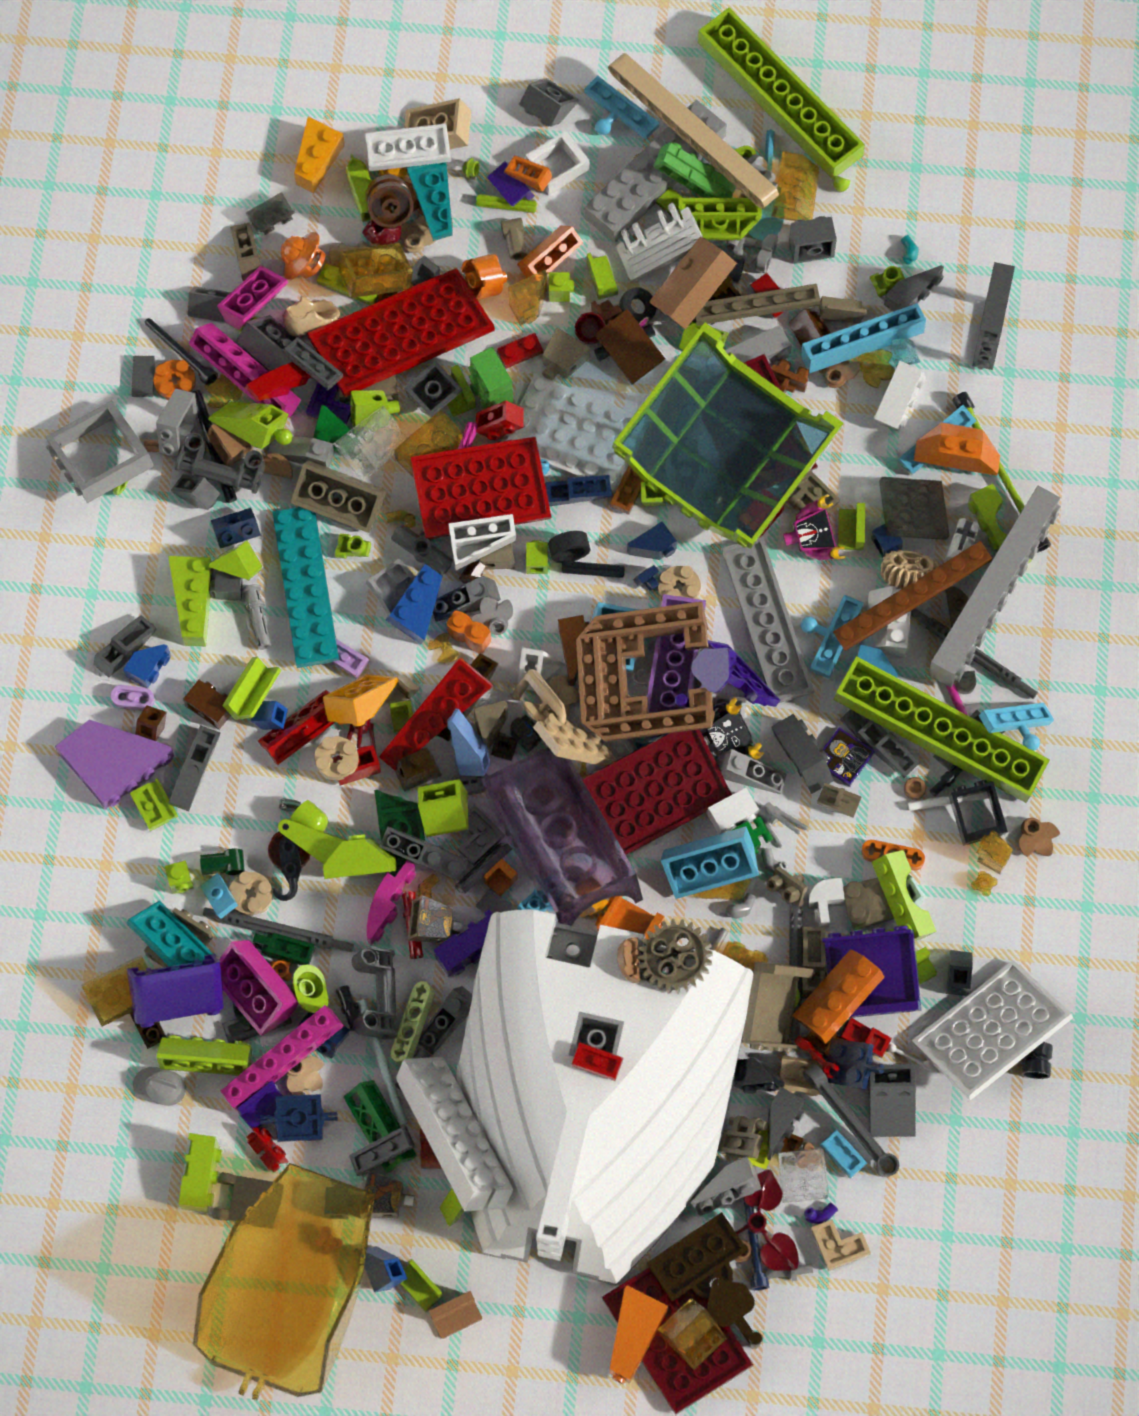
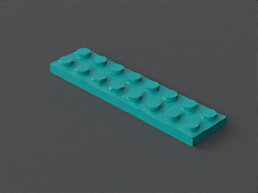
M302 507L272 511L297 668L338 661L339 654L316 513Z

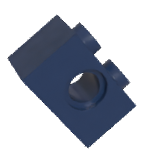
M251 508L210 520L220 549L261 536Z

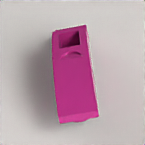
M408 860L395 877L389 873L385 875L374 895L367 920V941L371 946L375 941L378 942L385 932L383 929L388 923L392 924L396 919L398 913H396L397 907L393 901L397 902L400 899L404 886L411 884L416 876L415 865Z

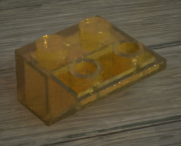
M692 1298L658 1329L668 1344L693 1370L727 1339L707 1310Z

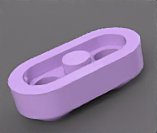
M118 685L111 692L112 702L119 708L143 711L146 705L153 707L155 702L154 695L148 688ZM125 695L126 699L119 700V697ZM146 698L148 700L146 703H141V699Z

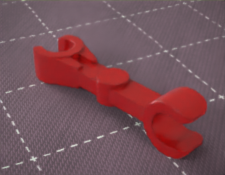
M799 1035L794 1041L795 1044L809 1052L811 1057L823 1066L822 1071L826 1077L833 1078L829 1073V1069L832 1067L838 1071V1065L826 1062L822 1055L814 1050L811 1041Z

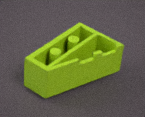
M189 1133L188 1140L191 1143L189 1153L185 1156L187 1163L185 1173L182 1176L178 1204L181 1209L208 1213V1208L212 1207L214 1202V1193L211 1192L213 1185H216L219 1172L216 1171L217 1163H221L223 1149H220L219 1143L214 1136Z

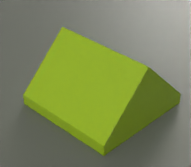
M248 540L225 551L209 564L210 568L246 580H250L262 569V565Z

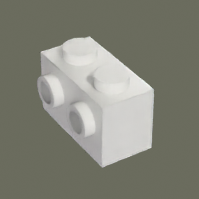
M744 788L710 806L706 814L718 834L731 831L747 821L749 823L753 822L758 815L759 808L747 788Z

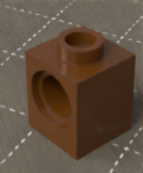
M146 705L137 719L135 735L157 741L165 728L167 712Z

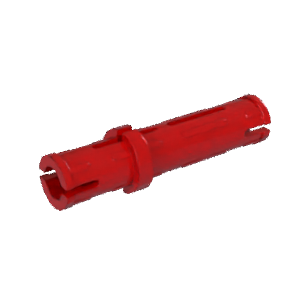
M413 891L408 892L409 895L406 892L402 893L404 912L402 914L406 920L407 936L409 935L412 901L416 899V892ZM408 941L410 959H417V956H419V959L423 958L422 942Z

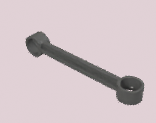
M812 1064L803 1072L806 1081L819 1091L874 1159L876 1173L881 1177H890L897 1173L899 1169L898 1158L891 1153L884 1152L829 1084L821 1068L816 1064ZM888 1157L893 1161L894 1169L891 1173H885L881 1170L879 1164L882 1158Z

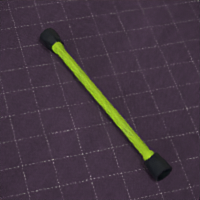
M961 392L952 399L955 407L958 409L964 405L977 420L973 411L975 406L968 393ZM978 420L971 426L983 430ZM999 462V477L1021 514L1025 505L1009 476H1007L1008 474L1003 465ZM1047 536L1043 542L1040 541L1037 553L1051 546Z

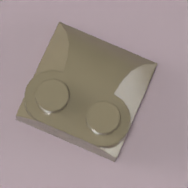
M878 877L861 882L852 881L843 887L845 904L853 929L857 930L894 919Z

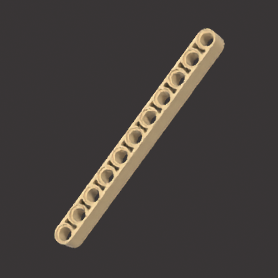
M623 53L608 66V70L616 80L759 208L764 209L779 196L778 190L769 180L629 55Z

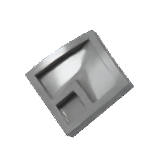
M399 558L369 578L366 584L375 594L387 615H389L415 576Z

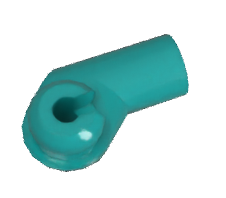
M905 235L900 240L907 249L902 259L907 265H910L913 261L917 260L919 249L911 237Z

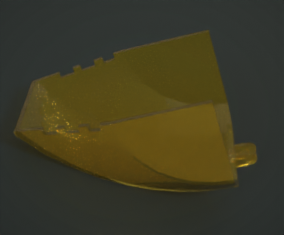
M289 1163L273 1181V1185L260 1195V1199L246 1210V1214L241 1219L239 1218L234 1223L199 1292L193 1345L213 1366L244 1377L238 1394L244 1396L251 1380L258 1382L252 1393V1399L256 1401L265 1385L296 1397L322 1393L342 1345L359 1293L365 1266L374 1193Z

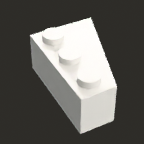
M899 361L874 417L875 422L899 431L900 427L904 428L908 420L906 414L909 408H913L917 399L916 394L922 388L926 378L923 370Z
M513 514L449 523L455 571L516 541Z

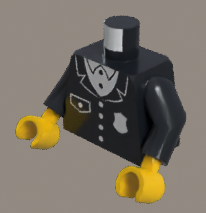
M735 697L730 702L715 704L713 707L715 715L712 728H707L708 731L702 734L707 745L714 743L719 752L733 749L744 755H750L753 759H759L764 754V752L758 751L762 745L759 742L754 746L751 745L753 744L752 735L740 713L742 705H736L737 699Z

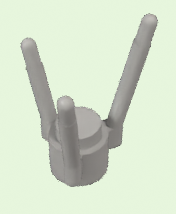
M770 802L766 803L758 813V816H761L779 848L782 847V844L769 823L774 825L779 820L796 834H800V831L787 820L804 830L808 829L806 825L783 812L777 806L774 807Z

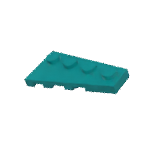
M447 162L408 167L407 173L432 240L436 241L452 236Z

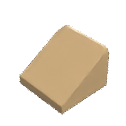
M406 675L395 676L399 680L395 688L408 699H411L420 690V687Z

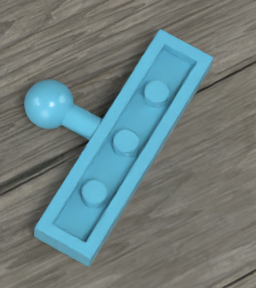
M598 75L584 89L586 95L610 112L606 119H600L595 124V130L600 135L608 134L611 131V124L617 118L645 140L660 126V122Z
M962 405L947 417L943 423L970 427L977 420ZM916 444L898 459L911 475L926 464L914 461ZM951 468V469L954 470V471H959V470H961V469Z
M844 595L829 628L819 625L813 617H805L801 621L803 632L807 634L816 632L825 636L810 667L811 672L830 679L843 651V647L833 631L859 616L864 605L863 602Z
M1045 703L983 710L979 715L989 733L1018 729L1024 738L1022 744L1033 751L1039 748L1040 740L1036 735L1031 734L1028 728L1047 726L1054 721Z

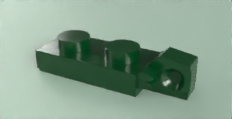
M274 932L273 934H268L267 937L255 933L253 945L255 948L262 950L261 953L298 965H310L316 948L314 944Z

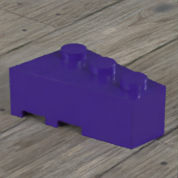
M490 909L484 912L486 917L476 924L472 921L467 925L469 929L459 935L454 934L433 950L435 958L448 977L461 974L465 967L471 963L473 965L479 963L492 915Z

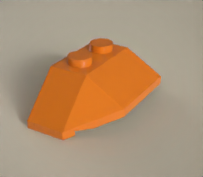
M941 422L916 441L914 461L997 476L1000 455L984 430Z

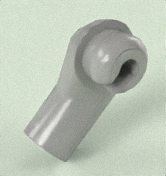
M772 848L761 850L764 867L767 871L774 874L777 867H781L785 871L788 870V865L784 861L778 862L774 860Z
M747 893L742 903L730 904L727 907V915L732 918H741L749 915L757 897Z

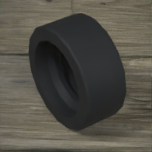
M567 531L554 536L548 542L551 558L557 563L579 560L591 551L587 534L583 531Z

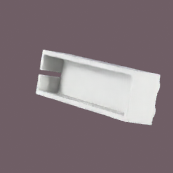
M444 1057L404 1059L397 1073L396 1080L464 1211L483 1210L484 1206L486 1210L505 1208L514 1189Z

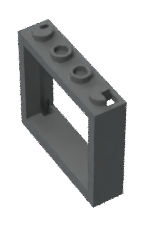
M994 262L972 365L978 369L993 370L1015 266Z

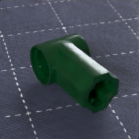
M232 848L225 850L224 853L200 855L202 875L216 873L240 875L245 871L243 850Z

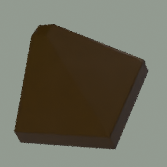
M499 732L496 736L491 755L512 761L518 740Z

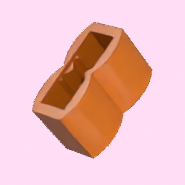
M454 611L446 622L447 632L450 637L456 641L466 643L471 650L477 653H484L491 643L490 630L484 624L472 621L467 614L461 611Z

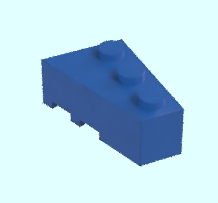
M424 564L390 612L386 621L419 644H422L427 635L443 576Z

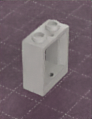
M175 388L156 422L159 453L177 457L186 436L193 433L198 424L195 393Z

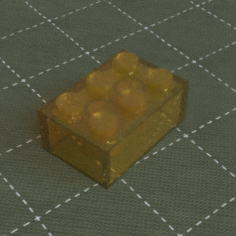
M400 243L340 252L338 270L351 298L403 291L411 287L413 270Z

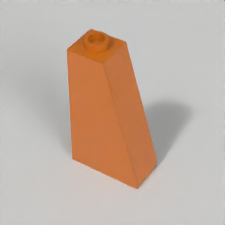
M628 1285L624 1289L609 1373L612 1374L611 1378L621 1384L625 1382L631 1383L668 1308L667 1305Z

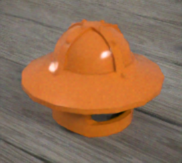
M311 232L302 238L291 236L281 245V257L285 262L283 270L285 279L292 280L299 275L303 278H309L319 271L324 263L325 253L318 248L320 236L317 232ZM320 254L316 265L313 268L309 267V263Z

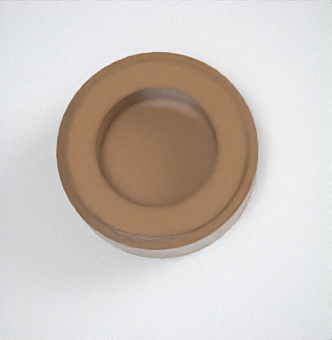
M912 777L906 781L904 793L909 799L919 800L925 795L926 784L921 778Z

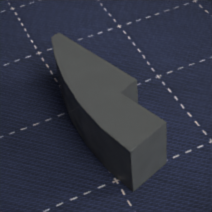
M140 615L113 636L110 644L95 655L93 665L108 678L111 677L130 660L135 651H139L156 631V627Z

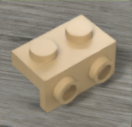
M782 1056L780 1078L785 1082V1087L783 1088L792 1093L796 1091L805 1092L808 1096L821 1095L818 1090L814 1089L806 1081L803 1072L812 1064H816L821 1070L823 1066L815 1060Z

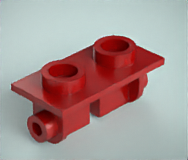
M253 1128L254 1132L247 1135V1143L256 1154L263 1150L265 1151L260 1159L268 1170L276 1172L280 1168L279 1164L289 1162L285 1157V1151L274 1143L272 1134L266 1128Z

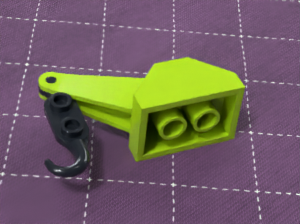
M283 819L278 824V829L283 834V839L279 843L281 870L289 883V892L285 895L279 894L276 887L272 888L274 896L280 901L291 900L297 893L298 880L302 870L299 847L324 864V879L397 871L396 857L389 851L380 848V844L373 838L366 839L365 834L348 836V840L291 819Z

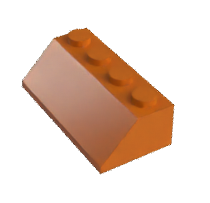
M850 949L792 1016L826 1044L883 980L884 975L866 957Z

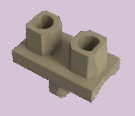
M824 783L817 804L854 818L861 796L848 792L844 788Z
M777 867L773 876L768 878L766 888L771 892L777 891L780 893L782 900L786 903L792 902L799 907L804 903L803 897L808 886L803 884L804 879L800 875L793 877L781 867Z

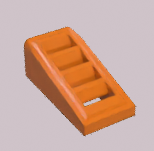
M516 155L513 156L504 171L505 174L541 192L544 191L552 178L548 167ZM520 164L521 166L518 169V171H515L517 166Z

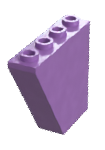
M90 719L55 746L58 754L105 809L117 805L121 801V797L136 790L139 783L144 779H150L158 768L167 766L174 757L173 750L169 745Z

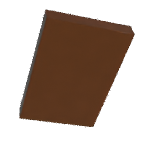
M628 309L594 334L632 385L665 360V357Z

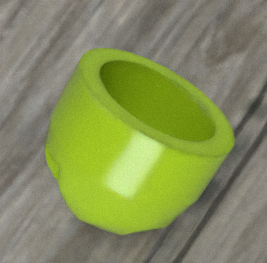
M835 176L833 186L836 191L844 192L848 189L851 181Z

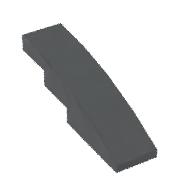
M851 709L840 719L862 743L875 751L874 754L903 778L920 764L891 732L887 733L881 725Z

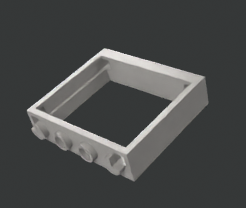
M112 400L46 436L49 443L46 448L51 457H57L55 461L61 471L65 469L64 475L69 484H75L73 488L77 496L82 495L87 503L154 467L149 453ZM112 420L136 455L84 483L61 448Z

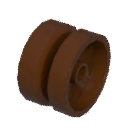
M382 175L369 183L366 189L365 200L370 217L377 225L385 228H395L409 220L413 212V200L409 187L402 178L395 175Z

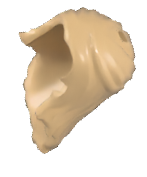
M301 296L300 301L289 306L282 316L285 329L293 337H304L308 335V332L336 321L340 318L341 313L330 301L312 302L308 298L305 299Z

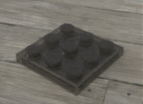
M881 477L879 484L886 536L947 540L949 538L942 481Z

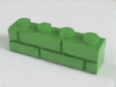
M669 142L662 146L653 166L702 198H732V194L736 189V186L717 172L711 164L703 163L698 160L697 155L685 152L678 143Z

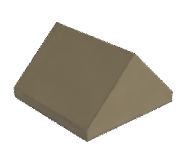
M504 700L474 709L478 735L487 745L488 751L508 719V705Z

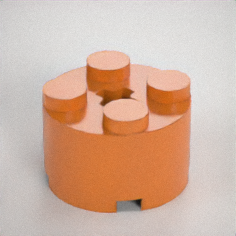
M496 254L468 259L462 264L461 273L465 272L464 280L477 300L501 294L503 285L507 282V275L502 271Z

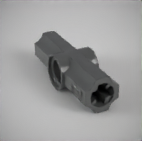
M403 524L396 528L391 537L392 541L411 553L416 561L425 563L440 575L446 574L453 563V559L433 546L428 538L420 537ZM421 547L427 548L425 552L417 551Z

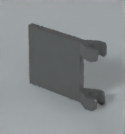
M222 1172L219 1182L225 1185H234L230 1211L214 1208L213 1218L273 1228L281 1183Z

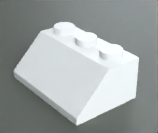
M890 586L870 591L867 610L901 589ZM911 611L864 639L863 645L881 649L888 656L905 658Z

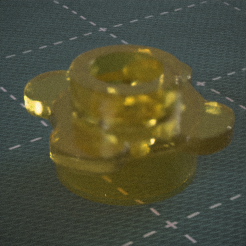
M980 871L976 881L972 882L971 887L973 890L982 892L983 896H989L993 886L997 885V879L985 871Z

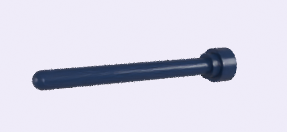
M743 1197L747 1222L754 1213V1207L748 1206ZM748 1230L754 1275H752L750 1280L751 1290H766L770 1288L769 1279L762 1270L758 1235Z

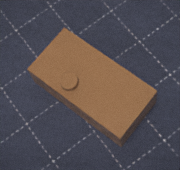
M700 236L649 303L663 315L686 329L737 263L723 250Z

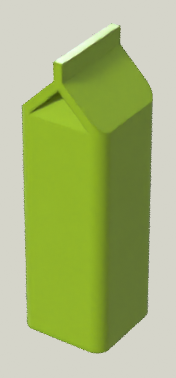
M350 154L351 160L346 167V178L361 221H369L371 217L365 195L371 179L365 163L354 158L353 154Z

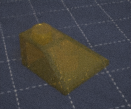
M546 270L540 271L508 287L509 307L520 325L530 324L540 315L548 292Z

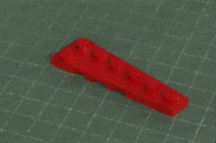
M460 657L384 749L379 758L396 771L398 760L419 751L447 727L448 718L452 716L455 709H459L463 713L490 690L493 684Z

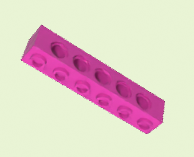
M212 322L196 328L189 342L192 348L256 403L272 404L288 413V417L294 415L301 401L298 396L290 390L288 395L257 401L246 390L245 386L269 371Z
M324 1005L220 1090V1092L230 1105L237 1110L270 1081L274 1083L344 1025L332 1009Z

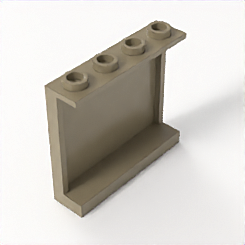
M755 962L742 1043L750 1044V1049L762 1051L792 1052V1048L801 1049L796 1044L789 1043L792 1015L794 1013L799 977L812 978L813 969L793 965Z

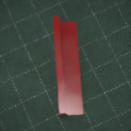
M323 691L285 720L284 729H272L258 740L260 746L269 753L275 764L279 765L335 723L328 721L323 702V696L329 694V691Z

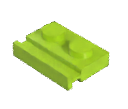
M158 778L150 784L147 783L130 792V796L149 831L178 817L173 805L169 804V798Z

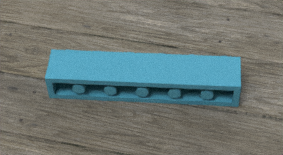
M918 303L803 343L801 358L810 374L923 334L926 318Z

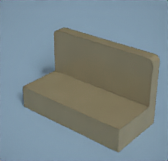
M826 296L820 298L819 318L860 324L866 315V309H862V301Z

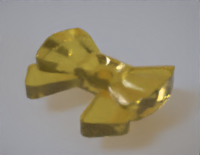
M442 633L434 641L431 640L429 642L428 650L441 647L443 651L437 659L438 663L453 662L459 657V652L454 650L449 642L450 635L448 633Z

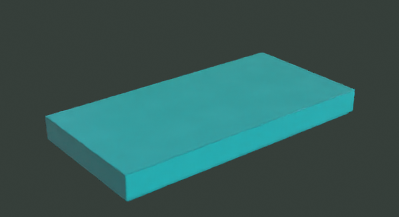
M160 900L129 918L126 923L169 967L195 962V959L203 962L204 955L213 954Z

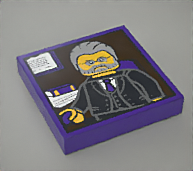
M840 727L823 748L829 759L826 763L831 775L849 787L875 753L873 749Z

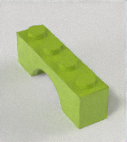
M990 484L970 494L968 508L972 514H976L978 524L980 525L979 528L982 532H986L989 537L988 543L991 549H995L998 552L1007 534L998 527L996 522V514L1001 509L1003 500L994 484Z
M904 850L885 854L872 861L871 863L897 926H907L908 929L913 930L915 941L937 932L929 911L919 908L908 894L906 879L911 871V867Z

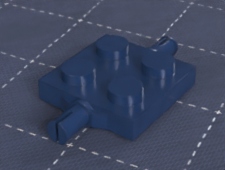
M832 1038L828 1056L822 1055V1058L826 1062L838 1065L839 1070L836 1071L832 1067L829 1069V1073L833 1078L827 1077L828 1082L867 1089L868 1078L871 1072L880 1074L884 1072V1070L877 1069L884 1068L883 1064L873 1063L872 1053L874 1045Z
M321 1094L276 1096L274 1115H260L261 1125L274 1124L277 1130V1142L323 1140L322 1128L324 1121H338V1117H329L337 1116V1111L324 1112L321 1106Z

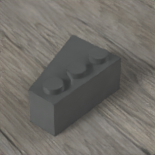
M792 714L771 727L784 752L798 769V774L804 778L811 794L823 788L824 783L830 784L834 781L826 763L829 760L823 749L818 750L816 747L818 742L813 734H807L808 728L802 719L798 720Z

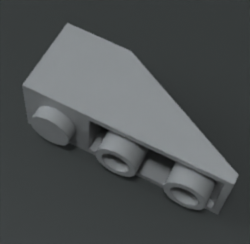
M733 749L719 754L717 765L725 779L776 794L782 793L786 773Z
M746 1156L726 1165L691 1201L692 1206L700 1216L724 1205L731 1204L733 1201L751 1195L761 1189L755 1167Z

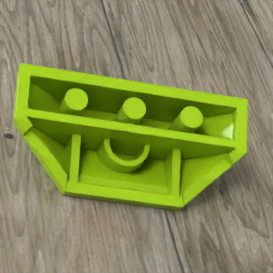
M679 198V215L681 220L683 216L680 211L689 207L702 237L706 240H741L762 218V209L749 198Z

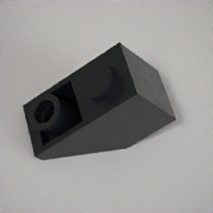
M950 950L946 994L969 995L973 968L972 952Z
M756 1058L740 1059L737 1061L734 1086L743 1090V1093L754 1094L756 1090L773 1092L776 1091V1088L785 1087V1082L765 1062Z

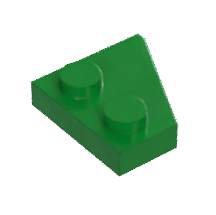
M322 405L313 438L332 443L333 449L336 452L353 456L358 435L330 411V408Z

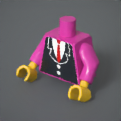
M824 495L819 500L813 501L801 509L796 515V521L793 522L794 531L783 534L786 546L798 543L800 552L804 551L806 556L817 560L845 559L846 556L840 557L838 554L840 549L845 548L836 547L826 508L833 505V503L829 505L825 503V498L830 495Z

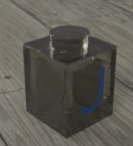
M525 714L522 718L518 717L511 723L510 736L518 740V743L529 753L543 739L533 728L536 723Z

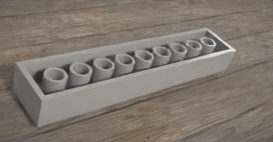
M1037 485L931 661L929 676L949 687H952L954 682H960L964 675L965 664L970 665L976 648H980L985 640L987 629L991 630L996 621L997 611L1001 612L1003 610L1008 595H1011L1017 586L1016 582L1019 576L1022 577L1024 575L1029 560H1032L1038 551L1037 547L1040 541L1043 542L1045 540L1050 525H1053L1057 520L1058 512L1061 508L1059 496Z

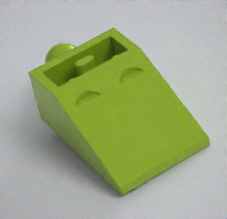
M229 402L210 415L208 419L261 450L275 439L280 445H288L292 441V433L284 428L289 414L272 404Z

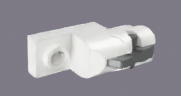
M965 518L959 519L945 562L974 545L980 526L977 522H970ZM962 580L952 586L959 589Z

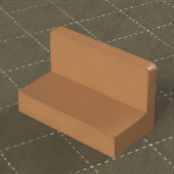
M471 1291L429 1310L434 1325L442 1339L482 1320Z

